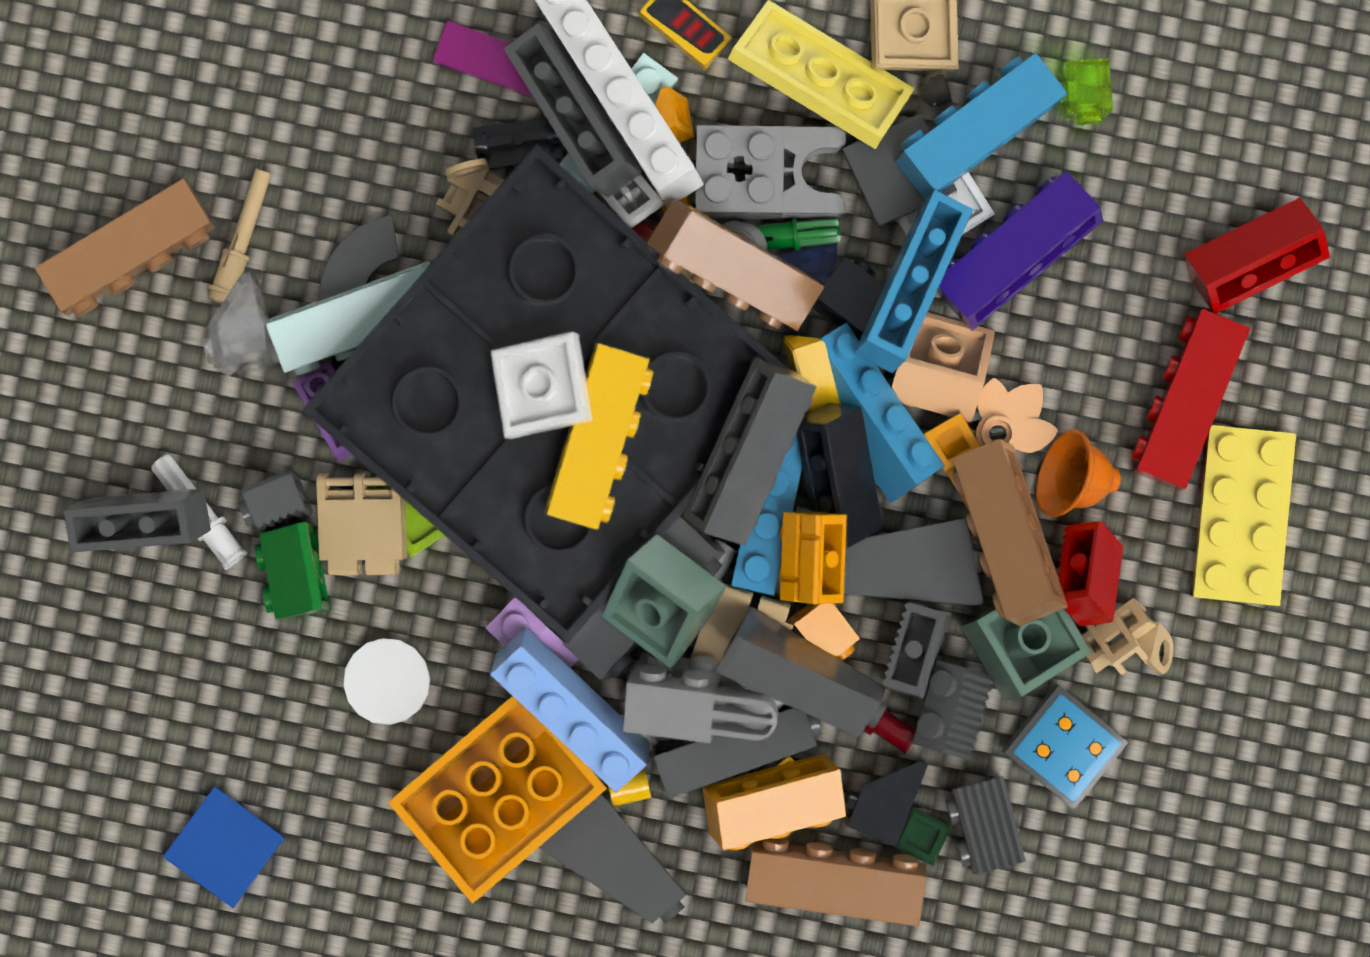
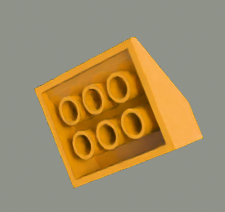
M512 696L392 798L388 804L470 902L474 904L607 788L580 758Z

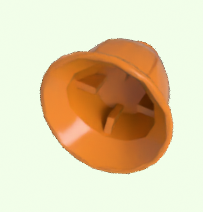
M1070 429L1062 433L1054 441L1041 464L1036 483L1038 507L1042 513L1052 517L1064 515L1073 508L1091 507L1106 498L1108 493H1115L1118 490L1121 482L1120 472L1112 466L1104 452L1090 443L1085 433L1080 430Z

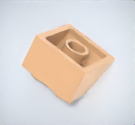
M927 312L906 361L894 371L891 388L899 400L906 406L929 410L949 418L961 412L966 421L972 422L985 383L995 331L980 326L971 331L962 321Z

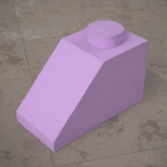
M516 597L486 626V629L503 646H506L517 634L527 627L570 668L579 660L563 645L564 641Z

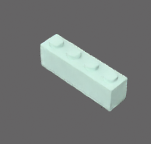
M430 261L267 319L266 326L284 373L294 370L296 376L311 372L320 367L319 360L335 355L337 361L347 359L430 265Z

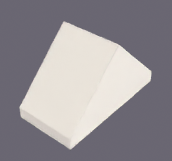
M641 175L609 197L597 192L605 205L631 229L664 205L659 195Z

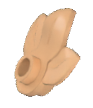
M996 378L991 379L983 387L977 404L981 421L976 429V438L980 445L983 446L992 442L989 436L990 429L994 426H999L1005 431L1003 441L1012 445L1015 450L1033 453L1047 446L1056 436L1058 429L1051 423L1038 419L1043 404L1042 386L1040 384H1026L1007 392L1000 381Z

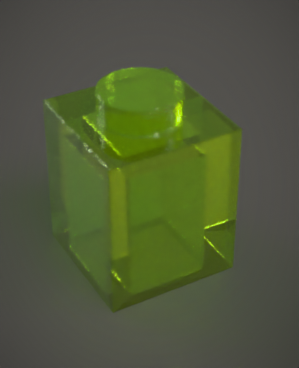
M1109 58L1065 62L1060 68L1061 85L1068 93L1063 98L1064 120L1076 119V124L1079 126L1102 123V117H1107L1113 110Z

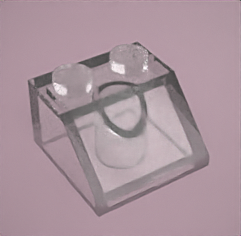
M251 272L240 275L208 325L210 337L203 339L208 363L213 364L214 368H217L226 376L278 366L275 348L266 326L268 315L261 283Z

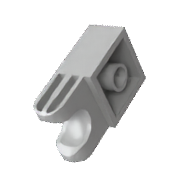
M697 125L696 171L704 185L696 190V209L709 216L710 219H782L797 217L798 219H824L843 216L845 214V201L838 194L819 192L808 186L802 176V167L813 156L837 153L846 143V132L837 127ZM734 164H744V168L750 170L752 174H745V181L738 182L735 181V175L727 173L729 168H734Z
M642 652L626 685L623 732L711 743L714 735L762 740L770 736L775 730L778 722V711L784 706V703L715 671L719 662L711 656L680 657L677 663L670 669L651 653Z

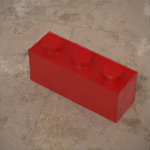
M1301 198L1280 206L1184 254L1193 285L1215 314L1331 258L1324 228Z

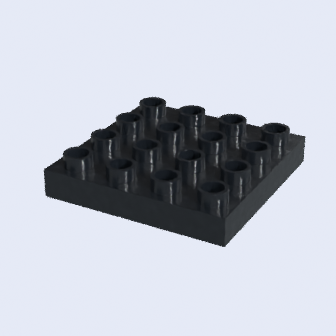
M536 145L302 408V411L569 643L613 593L628 559L656 534L662 537L686 510L754 358L786 369L788 368L681 272L677 274L657 261L660 254L648 245L643 238L541 147ZM575 332L579 335L585 375L595 344H602L649 359L647 368L654 370L651 384L646 396L642 394L638 396L634 411L641 413L638 427L633 438L626 436L621 452L628 455L626 467L621 480L613 479L608 495L615 497L613 510L608 523L600 521L598 530L544 513L570 426L512 439L505 438L491 356L492 350Z

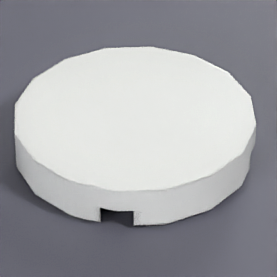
M382 638L366 643L352 655L345 668L343 686L349 704L358 715L372 723L392 725L408 720L421 710L429 695L431 676L425 659L416 648L401 640Z

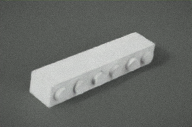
M534 0L665 206L668 208L674 198L681 200L703 186L704 184L694 165L588 1Z

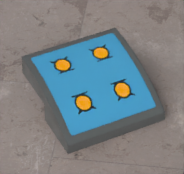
M1055 684L1001 751L1067 806L1075 810L1129 742L1066 690Z

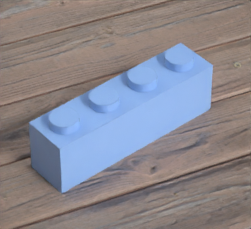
M525 627L495 655L490 675L615 792L620 790L647 765L650 743L641 734L623 732L624 718L530 629Z

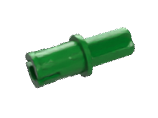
M792 217V222L765 225L754 224L764 235L767 242V250L795 247V251H800L801 246L838 243L841 239L840 223L835 217L797 221V217Z

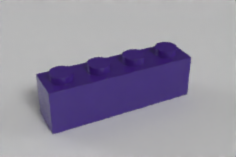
M1067 171L1058 178L1053 176L1047 179L1038 188L1037 196L1025 206L1019 204L1012 208L1004 217V223L994 232L990 233L988 231L980 235L972 243L971 251L959 261L957 259L950 261L937 291L939 296L971 331L1103 222L1101 207Z

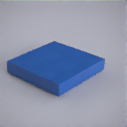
M214 786L163 858L231 908H235L286 837L220 788Z

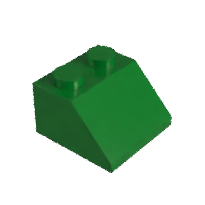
M302 522L259 534L261 544L254 545V551L259 571L266 569L269 586L263 587L262 593L267 613L274 612L275 620H285L331 611L322 560H319V545L315 526Z

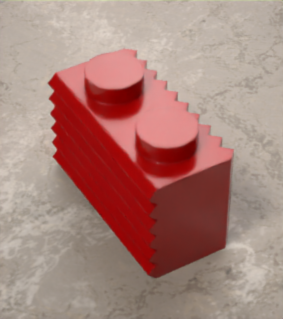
M1101 521L1068 525L1064 529L1066 534L1062 537L1065 540L1061 544L1064 549L1060 552L1063 556L1059 559L1062 564L1058 566L1061 571L1057 576L1059 577V582L1068 605L1064 610L1079 626L1111 623L1114 619L1124 545L1120 544V540H1117L1116 536L1112 535V531L1108 530L1109 527L1104 526L1105 523Z

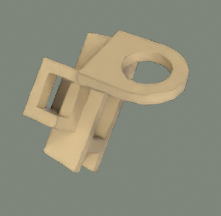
M481 158L462 162L445 170L447 181L451 186L444 199L441 200L439 198L436 205L455 216L447 231L451 235H456L462 229L460 227H463L489 198L488 196H491L504 181L490 173L486 159Z
M1132 598L1119 609H1115L1114 619L1111 623L1086 626L1088 631L1082 637L1092 652L1086 657L1096 674L1111 663L1123 675L1127 671L1122 662L1135 653L1139 655L1153 672L1164 674L1169 670L1173 658L1172 637L1160 622H1153L1148 618L1145 613L1147 609L1136 599ZM1122 632L1124 637L1109 647L1107 642ZM1163 642L1164 655L1162 662L1160 663L1159 651L1161 644Z

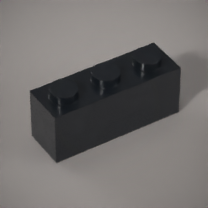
M829 403L804 415L796 434L811 512L847 515L846 548H849L883 530L862 408L859 406Z

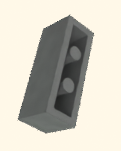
M204 488L85 498L63 510L71 553L191 543L211 531Z

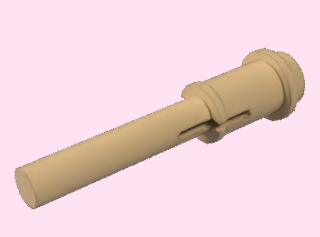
M259 169L254 171L229 250H222V257L213 284L207 285V289L210 290L208 296L210 300L233 306L234 300L240 299L241 295L237 291L246 264L250 259L245 253L271 178V174Z

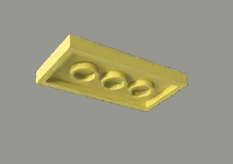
M770 0L765 3L733 47L728 57V60L874 149L878 147L915 90V88L885 70H872V62Z
M1217 425L1211 426L1206 438L1192 598L1280 606L1296 434Z

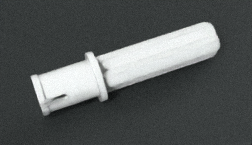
M170 455L162 456L151 466L152 471L167 491L196 489ZM207 504L211 531L198 538V541L204 540L221 562L224 570H227L241 561L247 555V552L225 526L227 521L225 517L218 518Z

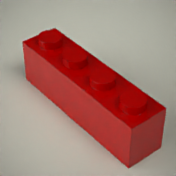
M1205 309L1199 310L1194 318L1189 315L1187 316L1178 340L1184 342L1179 357L1173 355L1170 357L1162 377L1163 380L1168 381L1163 397L1157 395L1154 397L1146 416L1147 420L1152 421L1147 437L1139 435L1132 450L1130 459L1136 461L1133 469L1134 473L1178 491L1187 488L1250 331L1249 327Z

